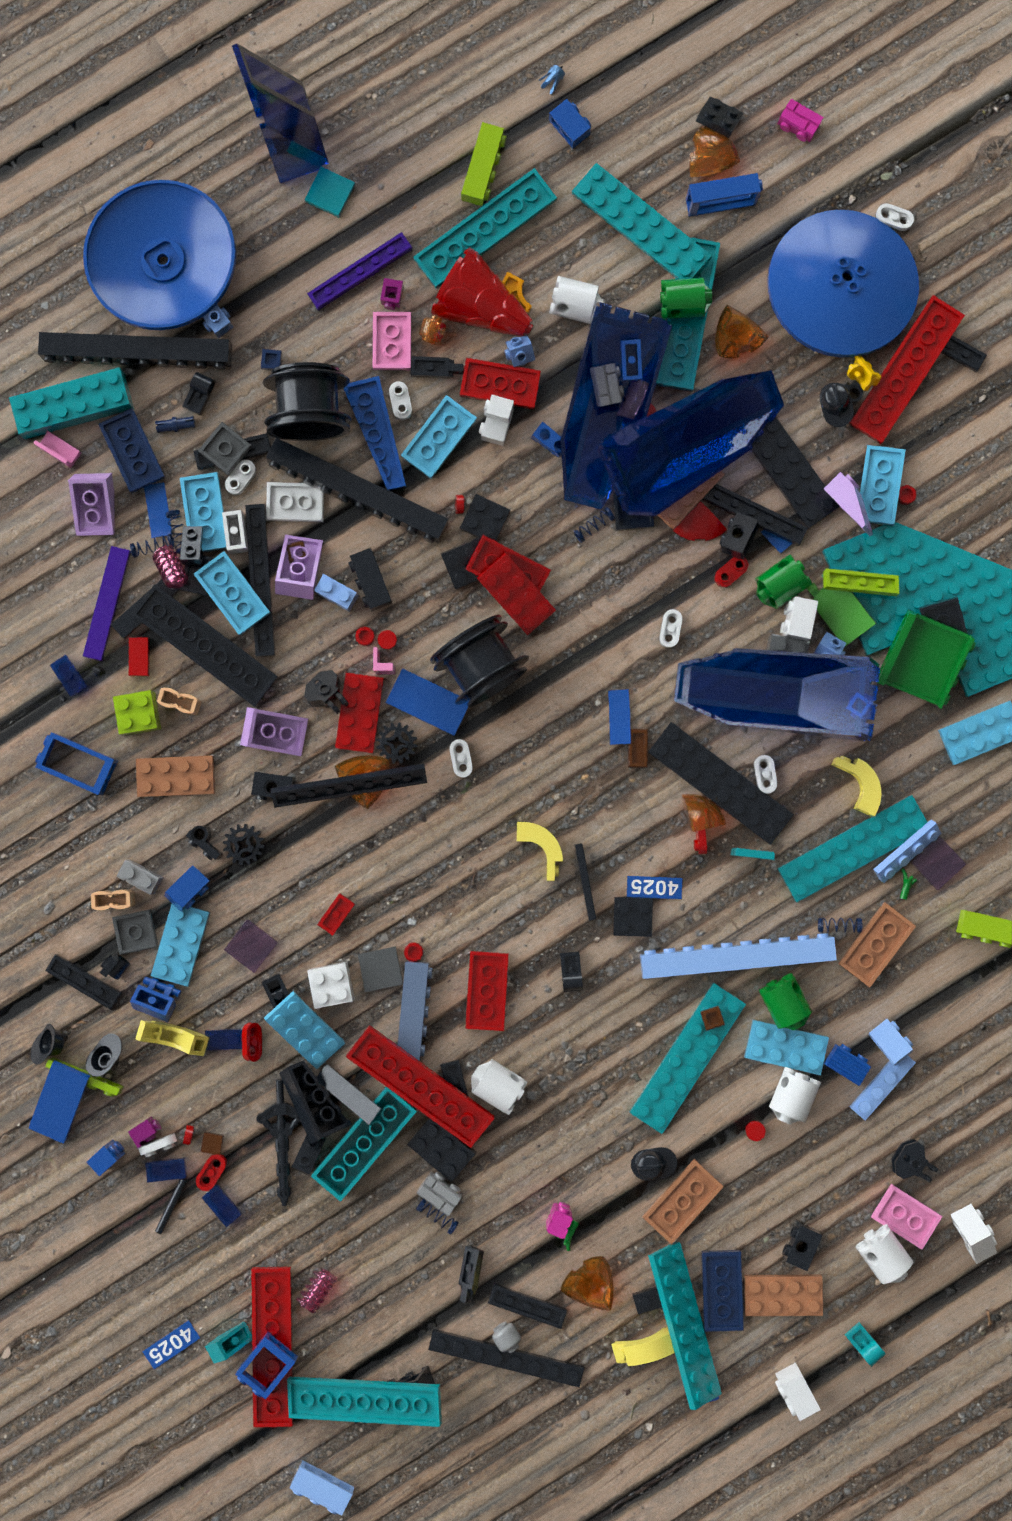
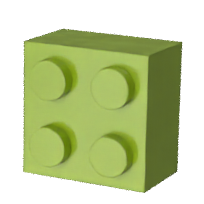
M148 690L113 696L119 735L127 736L161 730L156 693L154 691Z

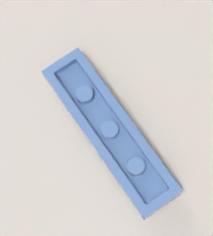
M931 819L873 870L879 880L885 883L888 879H891L896 872L906 866L910 860L917 854H920L931 842L935 841L942 834L937 823Z
M909 1056L895 1066L889 1061L849 1107L866 1121L916 1062Z

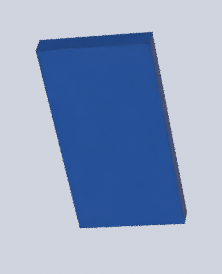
M403 668L385 702L455 736L468 709V702L460 705L455 704V700L459 695Z
M54 1060L28 1129L64 1144L90 1075Z

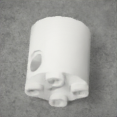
M558 276L552 295L554 303H551L549 314L590 324L591 317L594 314H600L604 300L598 294L599 286Z
M491 1059L489 1062L479 1065L471 1077V1093L509 1115L515 1106L516 1099L519 1101L522 1097L527 1081Z
M785 1067L769 1107L772 1108L777 1119L790 1125L798 1121L806 1122L821 1082Z
M885 1224L877 1231L871 1229L864 1234L865 1239L856 1245V1249L882 1284L898 1283L904 1280L908 1275L907 1271L913 1264V1260L889 1226Z

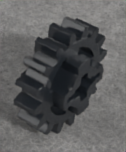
M401 722L398 723L397 727L391 723V728L384 726V733L379 731L382 737L381 739H376L380 743L376 748L382 749L379 755H386L385 761H389L391 758L393 764L396 763V760H399L402 764L403 758L409 761L410 757L408 755H415L412 749L418 747V745L413 744L417 737L411 736L414 733L413 730L407 731L408 725L402 728ZM395 731L392 737L386 738L390 732ZM402 732L407 734L409 741H405L402 738ZM396 738H399V741L406 745H398L395 748V745L389 742L396 741ZM384 745L390 746L392 754L386 751ZM402 749H408L403 755L399 756Z
M237 824V830L230 828L231 834H225L228 840L223 841V844L227 845L223 851L229 852L226 857H233V863L239 860L240 865H244L245 861L250 865L251 859L258 861L257 854L263 855L260 848H265V845L261 844L265 838H259L261 831L255 832V826L248 829V824H244L243 828L240 824ZM240 832H246L242 837L235 836ZM253 836L256 840V846L253 845ZM247 840L246 844L248 847L241 849L242 845L240 842ZM232 843L235 845V852L232 849ZM245 852L253 853L248 857H242Z

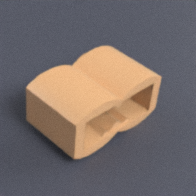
M161 688L157 699L160 705L170 709H178L188 715H198L202 703L201 700L190 694H181L171 688Z
M107 890L91 894V908L94 910L126 909L135 906V892L132 890Z

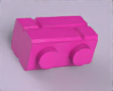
M790 99L777 124L780 125L783 131H791L796 134L800 141L811 142L824 117Z
M564 1202L554 1203L550 1211L551 1214H549L546 1220V1230L549 1234L565 1239L568 1227H570L573 1220L570 1206Z

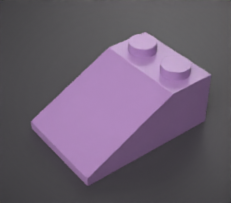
M840 472L824 490L871 536L873 532L862 495L857 490L859 486L848 474L844 476Z
M112 473L74 474L68 482L76 536L114 535V485Z
M285 534L275 579V594L313 600L323 540ZM303 541L305 547H301L300 545L290 547L291 556L294 562L289 563L287 545H289L290 543ZM302 551L305 552V554H306L305 557H300V556H303Z
M247 707L240 745L301 756L308 719Z

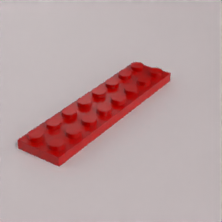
M932 295L883 370L878 385L872 387L849 425L882 444L965 315Z
M371 1025L367 1027L346 1054V1058L470 1148L494 1120L493 1114Z
M291 1266L252 1267V1351L267 1332L292 1351ZM263 1347L252 1361L253 1377L268 1388L286 1364ZM293 1366L267 1399L258 1397L253 1393V1427L293 1426V1418H289L287 1379L290 1376L293 1377Z

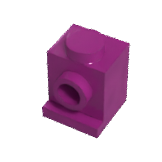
M384 278L380 302L381 305H384L385 309L395 310V307L400 308L404 290L403 281ZM390 295H395L396 297H395V299H394V298H389V296H390Z
M151 1116L129 1130L128 1133L137 1148L145 1144L144 1140L147 1143L155 1138V1133L161 1129V1126Z

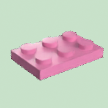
M373 312V370H411V312Z
M893 1184L889 1186L871 1216L882 1225L887 1224L893 1232L920 1249L924 1248L942 1218L940 1214Z

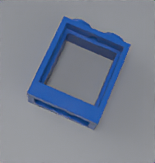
M267 1332L238 1368L235 1375L238 1376L237 1379L242 1384L249 1385L255 1395L267 1399L295 1364L298 1356ZM263 1347L286 1364L268 1388L245 1371Z

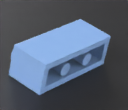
M302 1460L290 1485V1489H292L294 1494L305 1496L313 1504L322 1505L330 1513L341 1516L354 1491V1487L304 1460Z

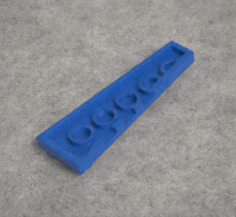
M379 376L349 383L343 389L387 490L392 491L405 488L403 471Z

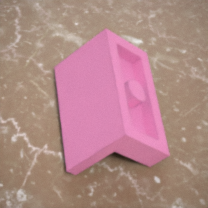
M47 431L40 443L36 440L34 441L38 448L72 468L81 454L79 450Z
M373 647V671L375 674H395L394 664L380 663V651L377 647Z

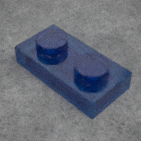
M64 655L50 664V667L70 697H74L88 687L68 655Z
M242 1029L205 1030V1036L209 1037L206 1050L242 1049Z
M185 1157L145 1163L147 1183L187 1177Z
M216 1184L202 1196V1199L225 1227H228L242 1215V1212L219 1184Z

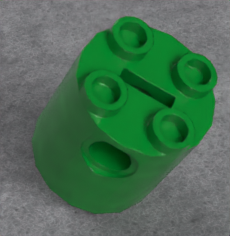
M704 278L661 280L660 303L663 307L661 308L662 319L705 317V313L712 305V290L705 285Z
M788 555L755 578L757 584L756 595L763 604L778 609L811 586L812 581L804 574L805 567L799 560L796 562L791 555Z
M792 973L783 976L782 980L778 982L774 979L766 983L765 987L759 989L760 995L778 1029L796 1030L806 1024L813 1012Z

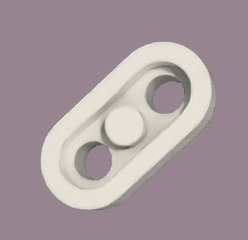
M882 204L876 211V218L880 222L899 231L908 230L914 222V216L910 211L891 204ZM886 213L888 217L884 218L882 214ZM900 220H904L906 224H901Z
M394 382L389 388L394 416L399 420H407L412 414L408 388L403 382ZM401 388L402 392L398 394L395 390ZM403 406L406 408V410L404 412H400L399 408Z
M250 460L240 461L226 479L225 487L230 494L240 495L255 476L256 467ZM248 466L249 470L247 472H243V467ZM236 481L238 482V485L236 487H232V482Z
M668 610L663 616L659 641L666 648L674 647L679 641L682 615L677 610ZM669 617H674L675 623H670ZM667 635L672 637L671 642L666 641L665 637Z
M461 739L453 741L450 745L453 770L457 776L467 777L473 770L468 744ZM457 746L463 747V751L461 753L456 752ZM462 764L467 766L464 772L459 769Z
M761 755L754 761L757 787L763 793H771L777 787L774 761L768 755ZM762 761L766 762L767 764L765 769L761 768L760 763ZM765 780L769 781V787L763 785Z
M175 1133L142 1145L138 1148L140 1155L145 1154V1157L156 1154L157 1149L163 1148L167 1150L174 1147V1142L177 1141Z

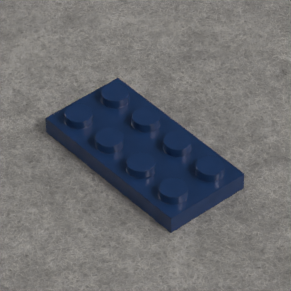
M133 408L98 424L131 494L166 478Z
M701 1251L704 1331H744L741 1251Z

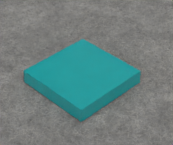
M321 166L307 193L305 202L339 218L355 187V182Z
M732 848L730 854L732 856L774 860L775 857L774 852Z

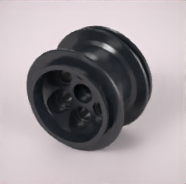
M300 362L274 368L271 371V375L264 378L262 382L264 387L276 392V413L264 420L267 426V434L277 439L290 441L328 440L348 434L352 418L343 412H339L338 390L346 387L350 383V379L342 374L338 367L325 363Z
M501 615L491 616L463 631L443 645L430 658V662L436 664L433 670L438 672L448 668L463 691L455 700V704L460 705L468 702V708L474 707L507 688L527 671V668L522 666L529 660V655H523L515 659L500 635L508 625L505 621L501 622Z

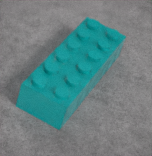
M120 367L9 397L18 434L24 439L46 434L47 431L54 432L123 413L131 408L134 409L125 373Z
M387 1087L373 1101L383 1109L373 1125L367 1124L359 1117L311 1175L314 1180L340 1202L417 1112L414 1106Z

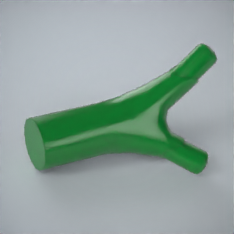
M902 868L903 887L899 898L907 900L912 885L917 882V879L913 876H910L908 879L905 869Z
M572 1220L570 1227H568L563 1243L567 1247V1251L571 1250V1240L579 1225L575 1220Z

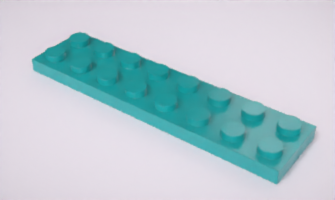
M598 163L594 164L572 190V195L676 279L695 278L712 257L711 254Z
M534 168L416 254L413 259L435 289L443 284L458 258L466 256L464 251L467 248L471 247L482 256L557 201V197Z
M689 237L712 255L708 263L695 277L704 278L705 285L712 290L720 243ZM708 310L705 313V317L667 319L666 334L663 340L655 385L693 391Z
M910 795L777 869L795 902H799L902 845L928 822L913 795Z
M712 983L629 1112L663 1134L746 1004L715 983ZM719 1006L725 1025L706 1031L700 1011Z
M673 1242L672 1245L670 1244L648 1255L689 1407L691 1410H697L720 1396L722 1392L681 1243Z
M291 1376L287 1379L289 1418L440 1427L442 1424L440 1384Z

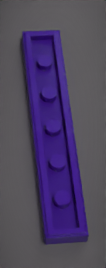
M401 232L308 292L307 295L319 311L413 250L412 246Z
M114 546L110 548L83 657L103 661L112 627L111 624L113 623L131 553L130 550Z

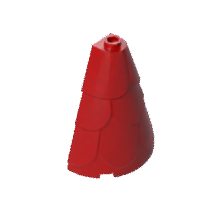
M471 247L467 248L464 251L466 256L458 258L444 280L436 296L439 301L437 304H433L431 314L439 319L489 329L495 333L517 337L525 336V334L529 335L534 327L531 317L514 294L508 291L497 274H494L481 255Z

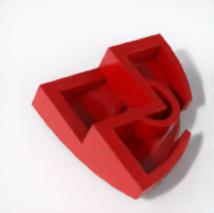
M700 501L673 532L690 541H695V539L709 541L719 537L727 529Z

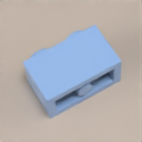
M325 574L322 575L314 589L316 594L350 612L359 596L354 590Z
M886 1019L869 1032V1036L895 1066L913 1052L911 1048L913 1044L906 1036L904 1038L898 1032L900 1028L894 1021L890 1022Z

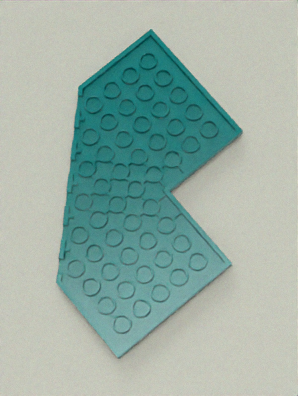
M895 522L894 526L883 525L873 529L871 536L865 532L822 551L829 569L899 576V595L897 596L853 592L876 622L873 627L859 636L866 656L891 646L908 609L920 614L919 607L957 596L967 634L972 635L975 639L974 642H976L972 653H968L966 657L967 663L965 668L960 670L957 675L965 696H971L1012 679L1011 569Z

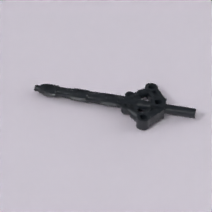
M276 1079L277 1102L258 1113L256 1120L258 1123L263 1124L265 1128H268L272 1136H276L275 1150L278 1162L276 1164V1176H279L277 1196L280 1198L282 1206H287L288 1198L291 1195V1187H288V1176L290 1175L288 1136L292 1134L293 1129L301 1121L295 1107L284 1102V1083L282 1079ZM285 1115L294 1118L291 1123L286 1122ZM277 1116V1122L271 1125L268 1119Z

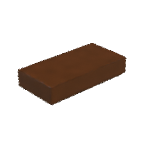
M631 729V744H628V768H648V729Z

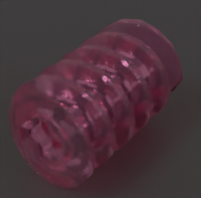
M164 545L154 552L152 559L165 586L168 588L183 586L188 581V576L185 575L186 572L180 563V559L177 557V553L174 551V547L172 545Z
M320 1268V1272L314 1270L313 1273L316 1278H309L312 1285L305 1284L308 1291L302 1290L300 1292L304 1298L297 1297L296 1299L303 1308L311 1313H316L315 1310H319L320 1303L324 1302V1297L329 1293L328 1290H331L333 1287L332 1283L337 1281V1278L324 1268Z

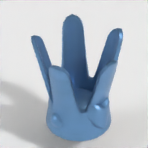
M553 65L548 73L539 79L541 81L548 76L542 83L541 88H545L552 80H555L550 90L551 95L556 90L559 81L565 76V72L562 70L563 66Z

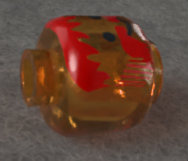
M432 315L431 318L425 317L419 330V335L422 337L421 340L436 345V342H441L446 331V325L442 322L443 318Z

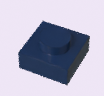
M262 349V370H273L281 366V350Z

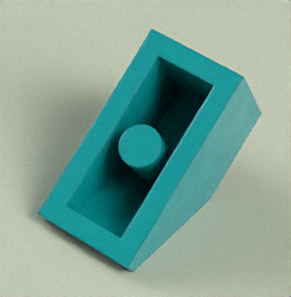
M242 1322L216 1337L205 1348L213 1363L225 1361L252 1341V1333L246 1322Z

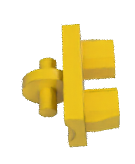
M855 356L854 363L850 364L847 370V376L851 380H856L864 391H868L871 386H877L881 379L880 374L874 372L870 362L865 361L862 356Z

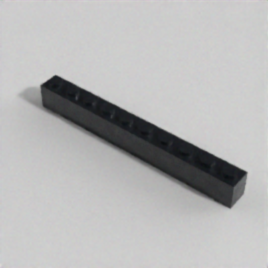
M39 332L38 355L48 363H55L56 360H61L69 364L74 363V361H82L84 364L101 362L104 365L119 363L124 366L138 363V365L145 367L150 366V364H157L159 367L176 365L179 368H187L189 365L199 369L214 366L215 369L222 370L226 369V367H231L232 344L229 339Z
M276 438L266 456L271 468L278 471L279 469L284 470L288 476L294 479L296 477L303 479V482L311 487L316 484L321 487L320 490L328 495L332 493L338 496L337 498L342 502L348 503L349 501L355 504L354 506L359 510L365 511L366 509L372 512V515L376 518L382 519L383 517L389 520V523L393 526H402L412 535L419 534L429 543L436 542L439 544L448 526V518L283 440Z

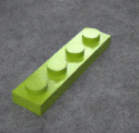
M826 568L823 571V588L827 590L897 596L899 595V576Z
M54 1057L48 1059L45 1066L50 1069L55 1060L90 1075L88 1071ZM90 1075L86 1086L94 1090L97 1088L101 1089L105 1095L110 1097L118 1096L124 1088L123 1085L106 1078Z

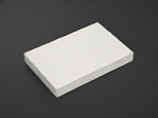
M267 482L266 521L324 522V492L316 484L311 487L305 483Z

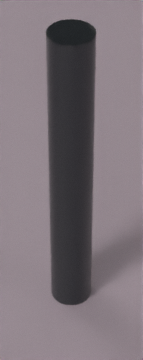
M180 1178L155 1230L158 1234L163 1233L187 1183V1180L184 1178Z

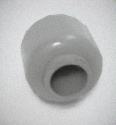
M505 1321L493 1329L492 1338L501 1352L508 1351L512 1353L519 1348L518 1343L521 1340V1335L513 1323Z

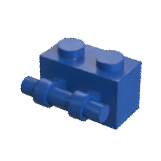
M145 977L143 984L148 985V988L138 984L130 1000L132 1008L169 1022L176 1007L175 1000L171 996L179 997L181 990L176 989L172 984L166 985L161 983L157 978ZM158 989V990H160V991H163L164 994L159 993V992L154 991V990Z

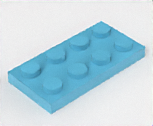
M446 395L403 451L401 457L432 479L475 423L477 417Z
M867 445L860 493L870 523L891 526L895 524L906 449Z
M214 472L180 478L186 525L202 526L203 552L226 549L222 517L224 508L219 474Z
M225 551L194 573V576L240 636L271 613Z
M1011 701L938 730L953 765L1012 742Z
M171 904L152 969V977L186 987L189 986L210 912L190 907L188 910L185 908L181 912Z
M294 991L264 1017L265 1021L316 1069L345 1044L344 1040Z
M752 1020L744 1057L821 1075L829 1037L797 1029H778L775 1024Z

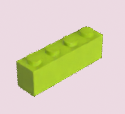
M482 122L462 188V201L483 206L485 200H489L491 193L489 185L494 183L496 176L494 168L495 165L500 163V148H504L507 136H504V128Z
M967 910L960 911L956 932L962 933L961 937L973 940V937L976 936L981 938L980 942L992 944V941L1000 942L999 946L1011 948V920Z

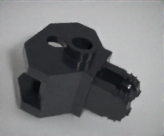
M333 670L320 671L306 684L304 697L312 707L325 706L330 708L335 714H339V708L333 703L338 699L344 706L349 704L339 692L340 679Z
M915 1139L901 1142L891 1158L892 1171L902 1179L915 1175L930 1183L932 1181L931 1177L926 1173H922L925 1166L936 1173L939 1170L928 1162L925 1158L924 1146Z

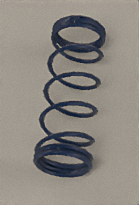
M608 507L604 508V511H600L601 519L593 516L594 524L589 522L597 531L599 529L594 517L606 526L601 512L606 514L611 521L615 520V516ZM586 522V526H587L588 531H587L584 527L580 526V527L583 528L590 536H592V534H591V532H590V530H589V527H588L587 522ZM579 527V531L575 529L573 533L579 542L582 543L585 539Z
M180 510L168 511L165 516L166 518H173L170 520L172 521L181 517L176 516L180 514ZM180 524V525H170V526H175L174 528L171 529V531H172L173 529L179 527V526L184 525V524ZM170 531L171 534L177 535L172 541L179 543L177 546L181 545L182 541H174V539L182 535V533H172ZM175 547L176 553L181 554V548L176 549Z
M170 533L167 534V538H168V542H169V544H170V547H169V545L167 544V542H166L164 536L162 535L163 549H161V548L159 547V545H158V543H157V541H156V539H155V537H154V546H155L154 552L151 550V548H150V546H149L147 540H145V543H146V554H147V551H148L147 545H148L150 551L153 552V553H155V551H156V544H157L158 548H159L161 551H163V550H164V541H165L166 545L168 546V548H170V549H171V548H174L175 545H174V542L172 541V540H173L172 535H171ZM138 542V555L134 543H130V550L134 558L139 556V548L144 554Z
M818 918V932L823 933L824 919L828 933L831 919L827 925L825 918ZM848 918L852 922L853 932L855 933L857 922V932L861 933L863 929L862 919L857 918L854 924L852 919ZM833 919L837 933L840 919L837 922V926L835 920ZM842 919L843 924H844V930H845V933H846L848 920H847L846 926H845L844 920Z
M423 1198L416 1211L421 1213L430 1203L424 1207L427 1201ZM431 1204V1207H430V1209H429V1212H428L426 1218H428L433 1212H435V1211L437 1210V1208H436L434 1211H432V1212L430 1213L431 1208H432V1204ZM438 1210V1213H437V1215H436V1217H435L434 1223H436V1222L444 1215V1213H443V1214L437 1219V1216H438L440 1210ZM445 1215L441 1228H443L450 1220L453 1219L451 1227L447 1231V1233L451 1235L458 1226L459 1222H454V1218H451L444 1224L447 1215Z

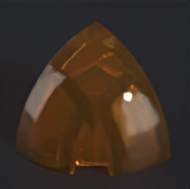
M706 126L698 128L693 137L694 152L690 153L689 159L690 177L719 173L740 163L738 152L729 138Z
M729 305L725 306L719 318L715 334V345L719 357L739 358V354L746 351L754 352L767 341L769 336L759 325Z
M372 755L357 756L340 762L335 766L338 777L389 769V760ZM382 791L351 795V797L368 810L379 798Z
M696 794L681 795L684 810H687L691 832L727 825L723 813L711 800Z
M596 1256L584 1260L583 1266L576 1271L571 1270L566 1276L560 1291L569 1298L584 1305L611 1311L614 1285L612 1272L605 1257Z

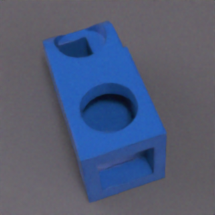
M543 421L531 436L532 440L548 449L556 457H560L569 446L561 436Z

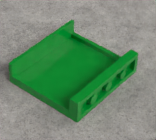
M908 609L875 678L876 682L883 686L886 684L933 703L942 709L943 704L946 705L950 699L949 692L951 688H955L957 685L959 671L963 670L966 666L968 653H972L975 647V639L970 634Z

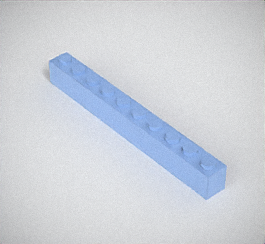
M828 933L817 934L816 938H809V935H800L795 940H790V937H779V941L771 942V939H760L759 943L752 944V940L740 941V945H733L732 942L721 943V947H713V944L702 945V949H694V946L682 947L683 950L675 951V948L663 949L664 952L656 953V950H645L644 954H640L642 978L649 979L837 960L835 939L829 936Z

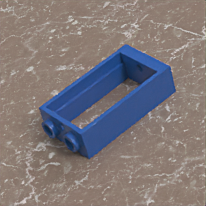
M758 173L690 184L686 196L688 215L692 217L756 206L760 193L763 191L762 180L758 179Z
M51 732L50 735H47L43 743L45 747L36 758L35 762L37 764L35 768L103 796L118 760L59 734ZM56 740L105 761L94 787L45 766Z

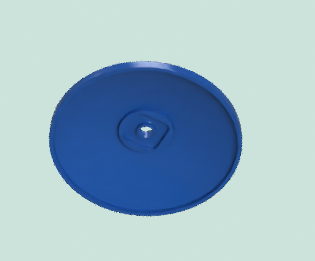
M151 180L129 186L110 198L97 212L85 238L83 251L84 269L93 293L100 303L116 318L142 329L170 330L195 322L211 311L222 299L234 274L236 244L231 226L225 214L209 196L195 187L178 181ZM167 257L168 261L166 264L161 265L159 264V259Z
M824 211L800 221L779 242L768 270L769 299L781 325L795 340L805 347L828 356L841 358L855 357L880 350L903 331L917 305L919 276L915 260L906 243L885 223L880 222L875 217L857 211ZM842 274H849L852 280L845 281Z

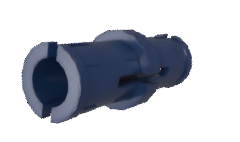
M194 416L184 418L172 417L169 420L155 421L157 433L167 431L179 432L182 429L196 428Z

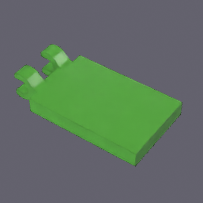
M814 582L807 588L814 597L812 600L818 601V613L836 637L847 643L845 647L876 624L853 592L827 590L824 588L819 590Z

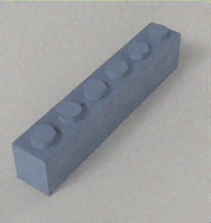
M406 961L398 1046L420 1061L421 1056L424 1057L425 1045H422V1037H426L427 1025H424V1018H428L429 1006L425 1005L426 998H430L431 987H427L428 979L432 978V967H429L427 962Z

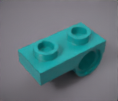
M860 1322L844 1334L871 1367L886 1355L884 1350Z

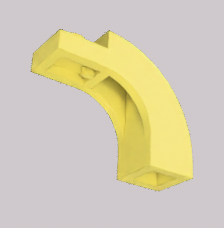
M844 756L834 758L831 765L850 773L859 783L860 794L854 809L871 817L875 816L880 806L882 795L880 781L875 771L859 758L855 759L853 764L851 759Z
M517 822V841L534 842L542 847L547 857V881H555V877L559 876V865H555V861L563 862L562 851L558 841L547 829L540 825L529 822Z
M141 1020L136 1040L170 1046L190 1055L204 1056L209 1037L177 1025L154 1020L151 1022Z
M668 1327L662 1328L657 1333L643 1339L616 1341L611 1344L616 1362L627 1363L628 1366L650 1363L675 1353Z

